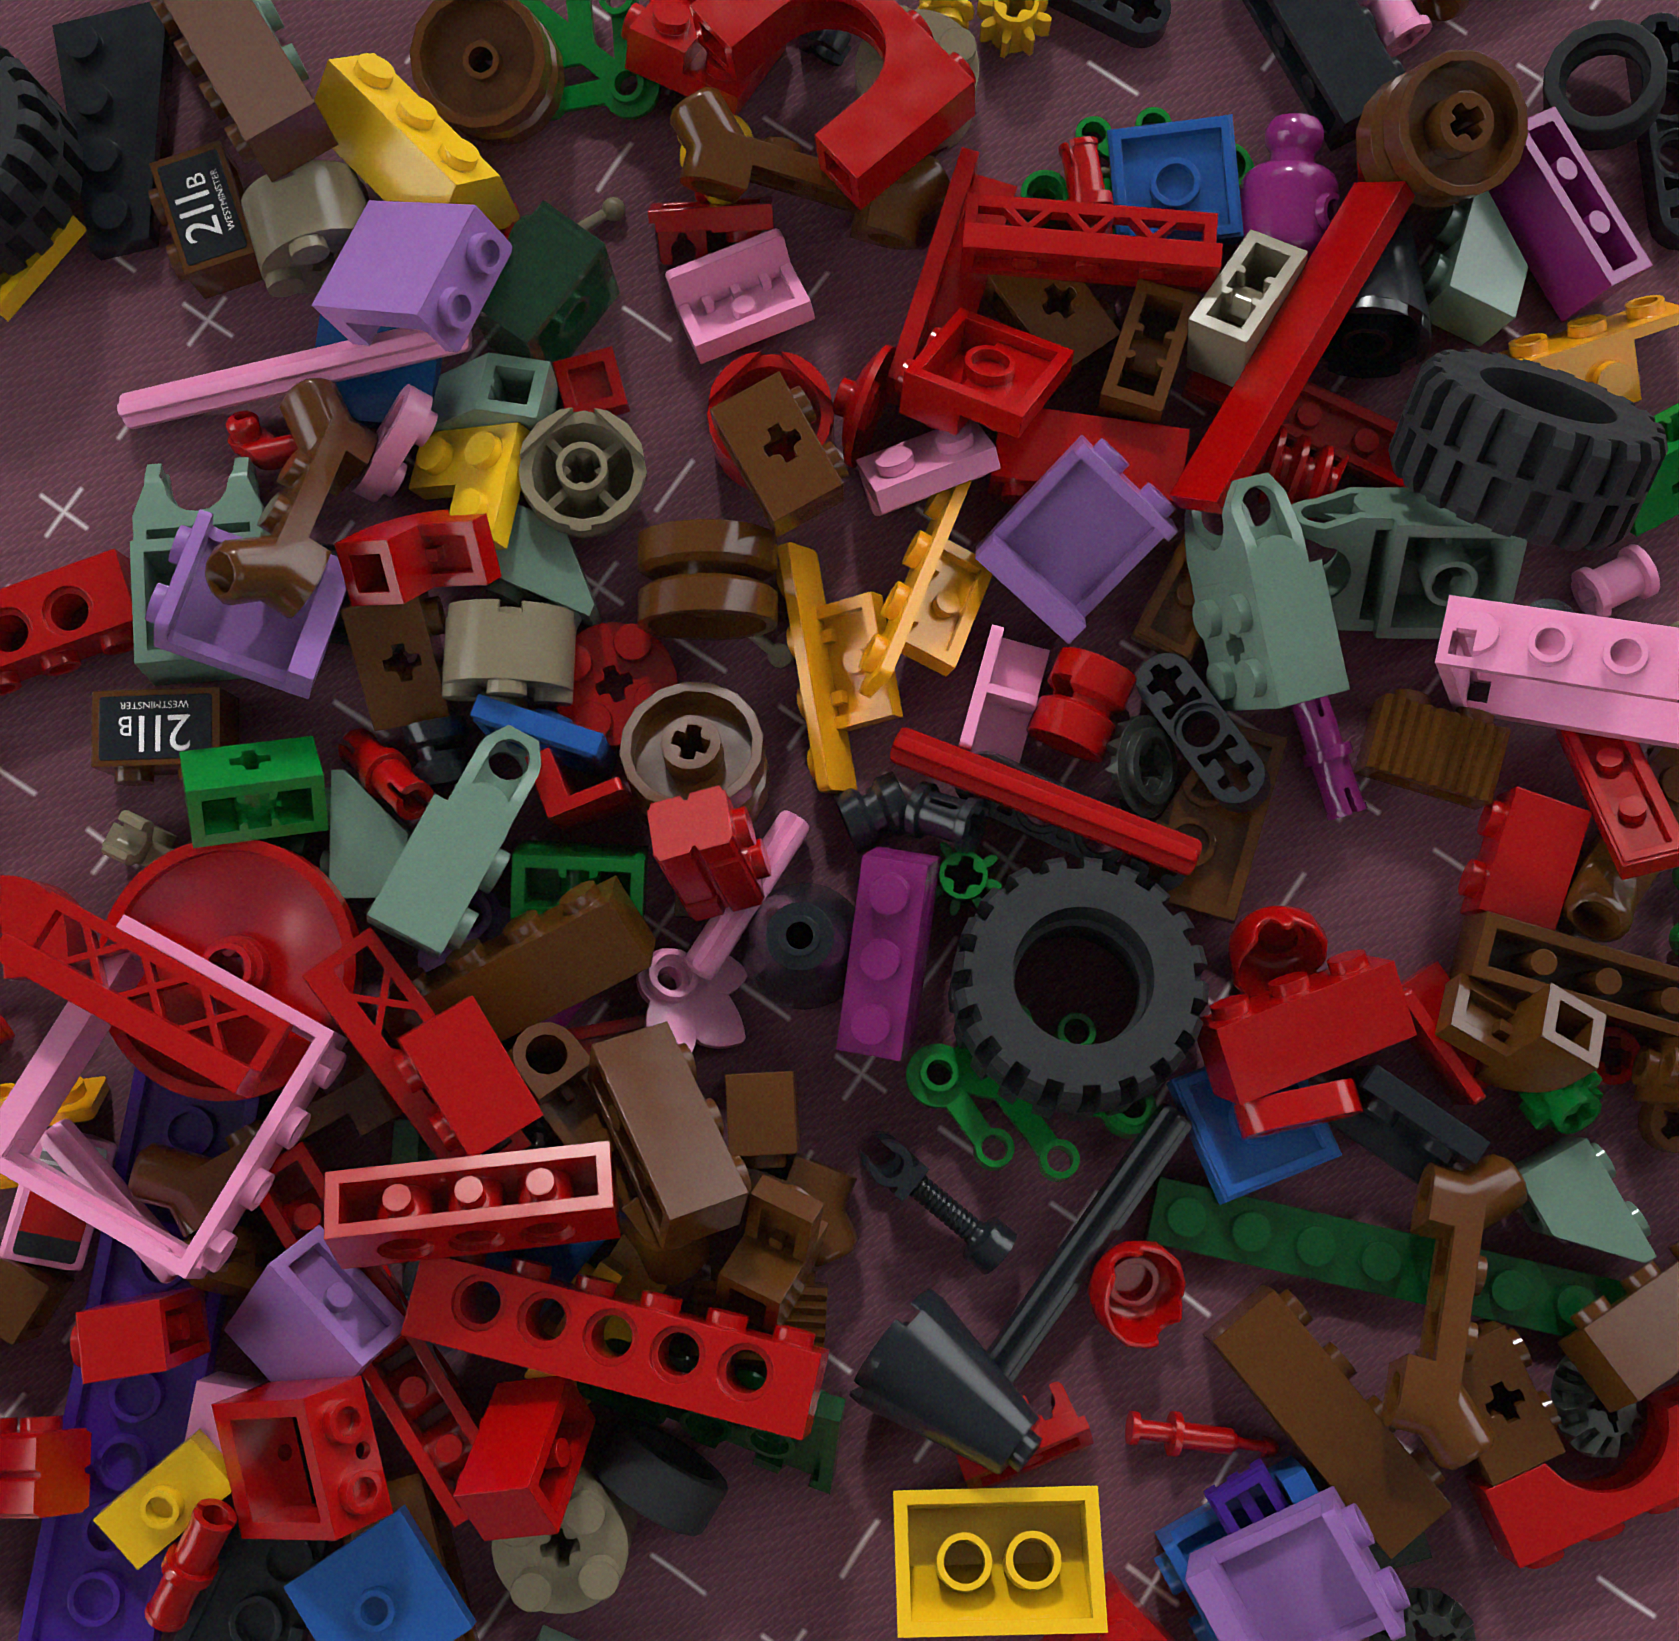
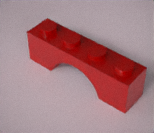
M1679 1381L1642 1399L1643 1419L1645 1422L1642 1423L1636 1446L1621 1465L1607 1474L1591 1479H1570L1559 1476L1543 1462L1495 1486H1492L1474 1473L1464 1477L1498 1552L1519 1568L1525 1566L1529 1569L1544 1568L1561 1560L1565 1555L1563 1549L1587 1539L1591 1542H1597L1618 1535L1625 1529V1521L1644 1512L1661 1514L1678 1508Z

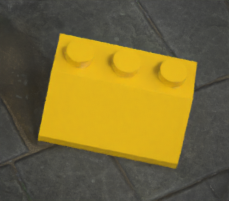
M375 53L328 59L314 102L339 144L332 149L384 201L476 205L498 230L505 229L513 221L519 220L520 215L501 176L480 156L479 151L473 144L462 139L437 114L435 107L431 103L419 97L395 73L393 66L388 61L377 56Z
M1098 1486L893 1491L898 1638L1108 1633Z

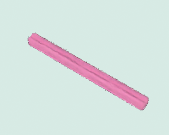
M397 328L376 333L370 346L352 344L347 340L122 393L119 397L117 411L127 428L138 429L284 395L294 385L309 378H324L335 383L468 352L472 349V331L468 334L459 352L445 351L423 330Z

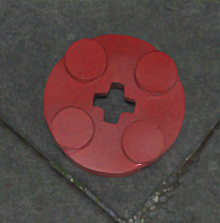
M608 622L594 625L576 635L573 705L555 707L559 714L573 721L572 724L603 733L613 750H620L622 730L635 708L657 690L679 684L677 670L665 646L651 634L639 629L638 624ZM616 670L620 676L630 675L633 684L624 688L625 699L614 702L609 693L599 695L598 690L599 685L606 681L605 674Z

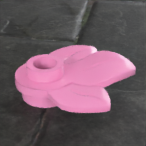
M675 948L655 950L651 967L638 973L636 976L638 991L648 1003L644 1021L645 1028L667 1021L677 1043H686L691 1052L694 1049L695 1042L700 1046L714 1049H726L741 1045L746 1038L741 1016L729 995L735 992L748 977L745 968L734 958L728 956L716 976L711 980H707L686 967L684 964L686 952ZM666 974L671 976L676 982L677 989L669 990L663 987L658 981V975Z

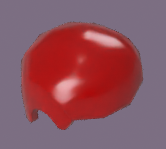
M1267 906L1248 914L1235 926L1229 938L1228 964L1234 986L1241 994L1248 995L1250 999L1270 991L1268 983L1277 977L1294 972H1307L1308 976L1317 973V969L1327 959L1328 939L1324 929L1306 910L1293 906Z
M1125 1241L1113 1246L1097 1261L1087 1291L1096 1320L1126 1347L1152 1349L1158 1347V1335L1163 1329L1171 1324L1181 1322L1182 1297L1184 1296L1186 1281L1180 1261L1157 1242Z

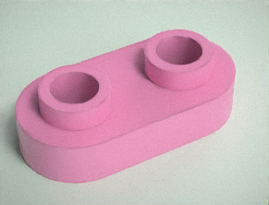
M407 384L401 390L376 432L379 437L368 465L351 481L350 491L373 503L377 502L383 494L392 497L397 492L408 467L403 462L413 444L419 447L424 446L436 425L438 414L431 410L432 396L410 384Z

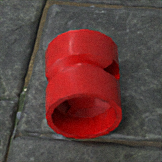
M1063 647L1060 649L1047 679L1053 692L1051 695L1039 698L1026 731L1037 741L1059 752L1081 760L1100 763L1104 760L1107 753V743L1112 741L1116 727L1110 718L1112 715L1124 712L1136 684V676L1127 668L1102 655L1080 648Z

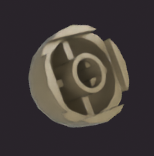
M573 407L557 410L537 422L523 441L520 451L519 478L524 498L538 519L556 531L580 539L606 536L625 525L640 506L647 480L642 444L630 426L609 411L594 408V413L588 411L573 412Z

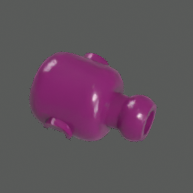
M1301 113L1282 114L1274 117L1265 130V146L1270 153V160L1260 163L1248 171L1243 177L1239 189L1244 238L1252 229L1308 251L1307 262L1337 213V203L1340 197L1338 195V181L1335 175L1323 165L1314 163L1315 155L1321 149L1324 140V129L1318 118ZM1243 239L1238 244H1235V251L1237 250Z

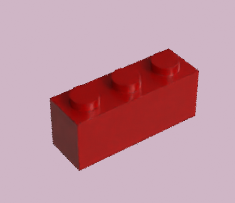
M1042 408L1019 438L996 431L994 445L1001 469L990 472L987 493L1000 495L1002 502L1014 506L1066 450L1083 435L1093 446L1101 438L1107 441L1129 463V466L1122 473L1140 490L1148 482L1151 483L1177 509L1178 505L1169 494L1185 469L1190 429ZM1176 509L1172 512V514L1169 516V518H1172V516H1173V514L1175 513Z
M1363 949L1346 951L1330 957L1326 961L1328 968L1308 976L1307 972L1286 974L1268 983L1270 991L1250 999L1246 994L1234 995L1212 1003L1210 1005L1211 1014L1200 1018L1203 1026L1198 1035L1197 1043L1214 1095L1238 1105H1243L1416 1036L1415 1026L1394 960L1366 955V951Z

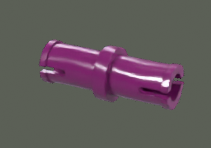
M1324 696L1290 705L1306 754L1302 755L1301 759L1304 768L1311 767L1327 813V821L1367 809V804L1363 800L1348 754L1354 752L1351 741H1343L1329 697Z

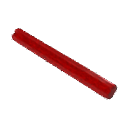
M901 728L892 744L890 760L894 764L1181 875H1190L1199 859L1202 850V843L1199 839L913 729Z

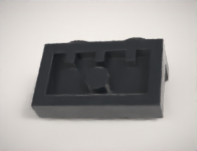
M1379 1065L1357 1066L1350 1076L1355 1081L1363 1112L1348 1118L1328 1122V1124L1417 1185L1424 1168L1429 1162L1453 1168L1455 1163L1476 1165L1491 1143Z

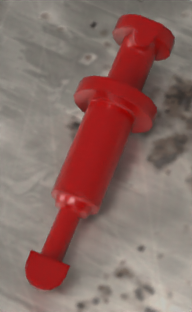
M1131 1410L1126 1418V1444L1136 1446L1140 1439L1164 1443L1166 1455L1169 1457L1177 1458L1182 1449L1223 1455H1232L1237 1449L1261 1452L1262 1458H1272L1279 1452L1278 1442L1271 1437L1262 1436V1440L1238 1437V1434L1232 1428L1185 1422L1180 1411H1170L1166 1422L1142 1419L1140 1412Z

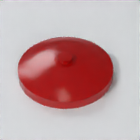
M259 840L193 848V844L189 843L171 850L151 862L130 881L115 901L106 919L112 925L116 926L125 914L344 1036L342 1030L303 980L302 975L358 936L359 932L350 907L341 892L318 867L304 857L289 849ZM103 935L100 936L99 940L100 948H102L108 940V938L104 937ZM362 950L333 970L352 994L360 995L363 979ZM156 965L159 981L176 977ZM145 973L136 988L147 985ZM189 984L162 992L168 1020L180 1026L207 1018L200 989ZM150 995L134 1000L153 1011ZM215 998L218 1014L236 1010ZM250 1017L221 1025L228 1053L247 1064H250L270 1031V1028ZM114 1026L110 1027L109 1033L125 1057L141 1073L162 1087L183 1096L199 1100L219 1102L250 1099L249 1097L234 1094ZM210 1028L193 1033L213 1044ZM291 1031L251 1098L265 1096L284 1089L312 1042Z

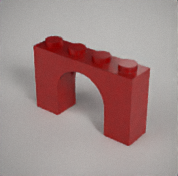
M696 0L690 5L698 43L737 83L741 82L788 42L812 31L828 29L845 31L862 38L878 52L884 64L874 84L861 97L815 134L819 168L860 210L975 116L976 78L969 64L958 53L952 52L949 55L934 40L932 31L923 17L914 10L906 12L895 0Z

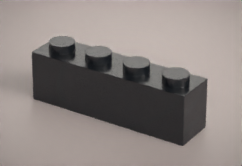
M1242 0L1308 114L1320 120L1324 129V141L1330 151L1355 140L1356 129L1364 105L1381 85L1406 73L1401 62L1396 57H1390L1379 39L1377 25L1370 10L1365 6H1360L1357 0Z

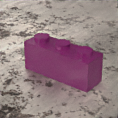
M1554 106L1529 117L1528 138L1520 162L1502 184L1488 191L1530 271L1543 290L1546 299L1551 303L1560 320L1564 322L1603 303L1652 267L1653 264L1556 107Z
M879 846L862 856L836 1050L901 1061L915 1045L941 864L940 856Z

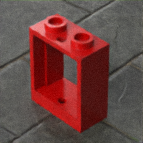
M361 1375L267 1382L211 1404L242 1539L336 1541L393 1514ZM292 1417H297L316 1503H312ZM361 1442L364 1446V1454L359 1459L356 1455V1446Z

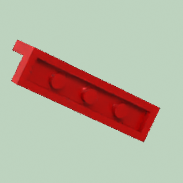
M961 147L887 376V403L900 406L901 396L895 394V384L899 371L907 359H915L921 353L935 327L942 328L960 307L979 314L985 295L988 274L960 272L967 193L1016 197L1018 186L978 175L977 168L980 153L978 151ZM977 215V223L1007 225L1008 220L1001 215Z
M967 193L960 272L1136 287L1138 278L1183 291L1207 293L1216 280L1222 263L1223 243H1216L1218 213ZM977 215H1001L1012 226L977 223ZM1022 217L1033 219L1027 223ZM1049 220L1066 221L1074 231L1041 227ZM1086 223H1096V224H1095L1093 227L1090 228ZM1112 225L1129 226L1137 236L1106 234L1103 232ZM1149 228H1158V230L1152 233ZM1174 230L1202 232L1201 241L1166 239V237Z
M52 891L21 939L6 932L0 938L1 964L234 1094L251 1098L294 1027L293 1024ZM62 913L81 923L87 952L58 959L40 949ZM97 933L117 944L100 948ZM131 951L141 957L147 985L117 992L109 987L103 959ZM90 963L94 978L74 967ZM156 965L176 977L159 981ZM191 984L201 990L207 1018L178 1026L168 1020L162 992ZM150 995L153 1011L134 1000ZM215 998L236 1010L218 1014ZM250 1017L270 1028V1031L250 1064H247L228 1053L221 1025ZM210 1028L213 1044L193 1033Z
M370 926L305 972L302 978L436 1158L439 1160L466 1157L461 1147L448 1153L428 1117L439 1111L435 1103L429 1100L422 1089L414 1094L412 1093L392 1059L404 1051L391 1048L381 1035L386 1006L414 1010L422 1022L427 1021L436 1014ZM367 946L384 969L379 997L350 993L333 970ZM390 978L407 1001L387 999ZM357 1002L378 1005L375 1024L371 1022ZM520 1129L509 1136L511 1141L495 1153L525 1150L531 1145V1142Z

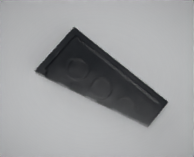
M150 2L52 25L66 111L78 131V143L82 146L83 171H78L77 173L83 178L80 194L90 252L102 261L159 247L160 221L149 198V190L157 187L149 163L160 160L161 141L167 140L169 116L164 112L166 82H172L173 57L168 52L170 35Z
M292 1417L312 1503H316L297 1417ZM237 1519L234 1528L228 1534L218 1555L219 1569L212 1584L200 1591L190 1610L187 1622L177 1632L173 1641H307L309 1629L283 1587L324 1559L329 1541L242 1539Z

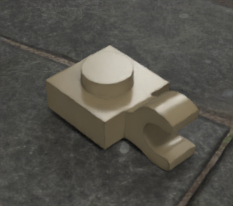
M124 810L118 817V820L123 822L124 825L113 823L102 844L101 851L104 855L126 866L141 864L146 867L165 853L174 850L173 845L177 836L155 826L153 822L129 810Z

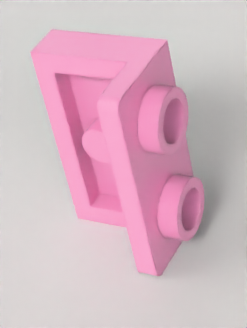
M777 228L670 269L665 274L678 317L700 364L815 319L811 300L790 262L785 239Z
M971 419L956 436L936 429L856 460L870 509L875 516L887 514L929 498L930 495L969 480H976L990 472L1001 469L995 445L980 425Z

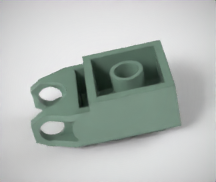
M250 457L234 459L233 471L228 478L227 488L222 498L210 508L202 509L213 513L214 527L243 538L263 536L265 530L257 526L258 520L265 508L260 500L256 468ZM162 463L147 464L144 487L132 515L133 541H130L134 664L154 686L243 679L244 677L154 647V623L145 620L146 611L156 585L161 583L169 586L177 565L168 562L179 527L184 525L192 528L199 512L185 510L178 506L173 496L170 475L164 473Z
M1268 472L1232 481L1222 512L1223 535H1214L1204 527L1201 518L1202 511L1186 509V560L1195 599L1192 610L1193 622L1198 634L1204 639L1209 661L1206 672L1208 688L1223 710L1277 709L1350 690L1322 559L1309 562L1302 528L1284 488ZM1250 488L1262 490L1270 501L1271 511L1269 517L1260 526L1254 525L1249 509L1242 501L1244 494Z
M1349 487L1318 498L1306 499L1291 504L1302 528L1304 538L1315 541L1324 547L1337 550L1334 557L1323 567L1338 630L1373 631L1375 638L1440 639L1449 595L1513 604L1527 546L1526 539L1512 535L1509 538L1491 532L1492 529L1483 525L1471 524L1456 517L1455 513L1445 508H1437L1427 502L1424 495L1414 493L1409 488ZM1313 517L1316 519L1326 520L1327 522L1319 523L1308 520L1307 518Z
M507 725L483 739L449 799L446 800L436 794L432 797L367 913V923L436 959L439 958L445 947L451 950L461 948L479 913L468 908L471 899L477 889L489 894L511 856L510 853L500 847L539 775L541 757L538 740L511 725ZM509 741L514 742V743H518V744H519L521 747H523L525 750H523V749H521V748L515 746L514 744L510 743ZM497 754L512 756L519 762L522 776L515 780H504L497 777L489 766V759ZM526 756H528V762H529L528 765H527L526 760H525V757H526Z

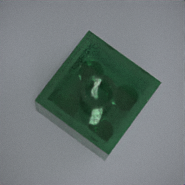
M543 200L531 216L529 214L522 216L510 231L508 241L512 245V252L476 322L487 344L493 350L503 355L550 361L555 375L552 362L569 358L573 355L620 294L605 243Z

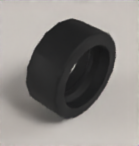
M1623 19L1594 21L1572 31L1554 48L1544 69V111L1555 106L1580 148L1588 151L1611 150L1636 140L1655 122L1665 102L1668 60L1659 39L1643 25ZM1617 55L1631 59L1640 67L1644 76L1643 89L1638 100L1628 109L1612 116L1592 117L1579 113L1570 106L1566 96V83L1571 73L1580 64L1597 56Z
M633 1418L621 1420L595 1463L596 1474L603 1484L619 1499L658 1525L678 1534L691 1537L704 1532L728 1492L727 1480L702 1455L667 1432Z

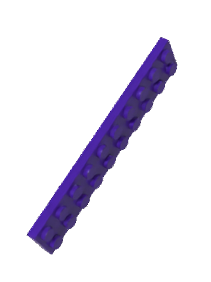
M135 1067L114 1170L128 1185L133 1165L140 1150L154 1142L215 1158L230 1149L224 1138L260 1118L263 1121L268 1095L238 1101L217 1102L199 1100L183 1096L162 1087ZM144 1203L172 1236L181 1241L188 1237H183L169 1209ZM244 1213L240 1218L239 1222L237 1223V1226L242 1227ZM101 1231L85 1310L125 1297L194 1286L181 1276L167 1284L160 1282L130 1247ZM227 1259L224 1264L231 1262V1260ZM204 1290L211 1352L167 1371L87 1384L82 1382L81 1367H77L74 1363L63 1416V1429L87 1428L88 1431L92 1432L91 1464L85 1468V1472L90 1474L89 1507L83 1513L42 1518L17 1641H161L162 1631L155 1629L147 1622L144 1610L147 1603L153 1597L163 1576L161 1564L164 1556L171 1545L180 1541L181 1535L137 1570L93 1519L102 1509L185 1441L196 1382L212 1374L214 1371L228 1300L227 1295Z

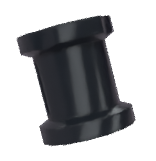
M923 781L913 790L908 801L904 818L905 831L908 836L918 839L930 835L952 842L956 851L967 854L975 851L984 836L989 816V807L986 799L977 796L967 800L941 793L937 784Z

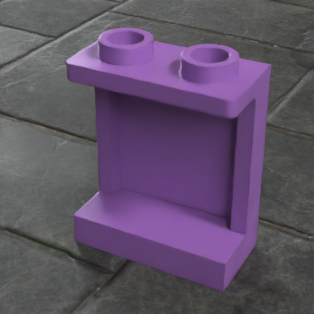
M369 200L312 306L352 344L370 346L380 326L423 330L445 351L459 352L512 252V245L476 205Z
M1083 435L1066 450L976 546L975 556L976 560L1068 644L1087 626L1085 617L1163 538L1169 541L1178 532L1173 520L1169 518L1176 509L1173 504L1151 483L1148 482L1140 490L1122 473L1129 466V463L1107 441L1101 438L1093 446Z
M200 509L193 527L181 525L173 541L168 562L176 564L177 567L170 585L158 583L151 596L145 620L154 623V647L309 700L339 618L340 609L348 593L338 557L330 554L316 588L304 606L292 618L284 617L261 601L225 605L214 596L206 582V562L214 548L221 542L243 537L214 527L213 513Z
M318 1225L267 1265L224 1331L270 1382L361 1375L377 1356L402 1336L401 1330L405 1317L360 1268H340L324 1241V1229Z
M1334 1486L1189 1554L1185 1580L1219 1641H1361L1383 1630H1386L1392 1641L1406 1636L1404 1609L1410 1607L1407 1593L1391 1566L1380 1569L1368 1546L1375 1543L1374 1537L1359 1507L1355 1503L1345 1507Z

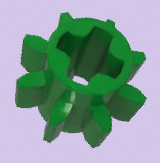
M946 842L940 843V854L944 861L939 870L935 900L943 897L951 903L949 907L950 918H954L957 915L960 905L970 903L973 910L977 912L979 903L982 900L980 894L983 890L989 892L993 887L1001 890L1002 884L997 880L988 879L987 871L998 860L997 855H990L982 860L974 852L965 854L958 851L953 853L950 845ZM959 863L970 865V876L979 880V886L969 885L964 894L954 892V881L944 877L945 871L955 872Z
M1594 1071L1558 1090L1534 1093L1517 1091L1524 1100L1518 1108L1537 1130L1549 1124L1555 1133L1559 1131L1562 1134L1576 1133L1590 1125L1599 1115L1602 1108L1599 1099L1603 1097V1093L1597 1088V1085L1603 1079Z

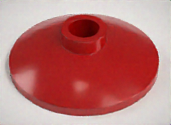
M888 344L883 346L863 368L856 381L844 377L837 389L832 408L834 407V415L843 417L842 452L844 463L847 467L853 469L857 467L856 460L865 455L886 402L887 376L896 351L894 346Z

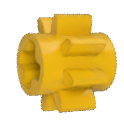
M978 0L977 16L984 20L980 26L979 40L981 42L991 40L995 47L1000 50L1001 58H1005L1008 53H1018L1024 51L1028 56L1032 55L1035 35L1043 37L1048 36L1050 32L1052 17L1044 13L1047 10L1048 0Z

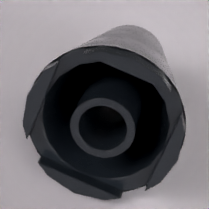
M1408 213L1404 215L1322 355V358L1328 360V371L1362 379L1389 377L1400 373V363L1416 357V365L1422 362L1432 346L1433 329Z
M793 883L770 892L741 936L742 962L753 985L771 1001L792 1009L820 1008L843 997L855 907L837 891L815 883ZM799 928H810L813 933V940L809 946L803 949H795L788 944L787 938L793 931Z
M928 1288L910 1303L920 1311L911 1323L909 1321L902 1323L896 1318L874 1346L854 1379V1382L860 1387L850 1391L849 1396L860 1406L998 1475L1008 1466L1019 1473L1043 1441L1034 1432L1040 1422V1418L946 1300L934 1290Z

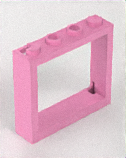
M1449 595L1435 664L1454 712L1457 707H1471L1489 712L1495 716V719L1679 749V628ZM1481 682L1491 684L1487 703L1467 700L1470 683Z
M124 914L116 927L293 1024L294 1027L291 1031L312 1043L189 1245L31 1155L112 1026L69 1001L0 1107V1173L182 1278L202 1279L205 1278L209 1270L213 1273L217 1272L231 1255L238 1239L232 1233L246 1208L250 1211L255 1210L269 1192L275 1177L274 1174L269 1172L282 1148L290 1150L305 1132L311 1118V1114L305 1110L319 1087L327 1089L339 1075L347 1057L341 1050L348 1039ZM108 939L103 947L117 943ZM131 951L103 959L109 987L117 992L136 988L144 975L141 957ZM90 966L86 974L94 978Z

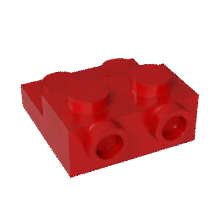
M649 0V4L646 7L634 3L628 10L622 27V38L627 41L625 69L687 97L704 87L719 89L733 115H738L786 48V45H784L741 82L737 83L698 43L690 5L696 0Z
M960 307L942 328L935 327L921 353L915 359H907L902 365L895 384V394L901 396L899 413L920 421L930 428L943 430L955 436L971 419L993 431L1004 432L1019 438L1070 373L1074 350Z

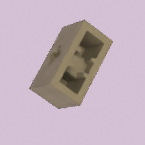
M1250 229L1188 319L1186 368L1233 387L1305 267L1308 251Z

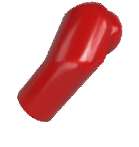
M251 411L235 412L226 421L225 426L230 434L227 441L233 452L241 457H250L253 465L262 470L283 468L292 454L299 450L292 434L275 436L259 425L258 415Z

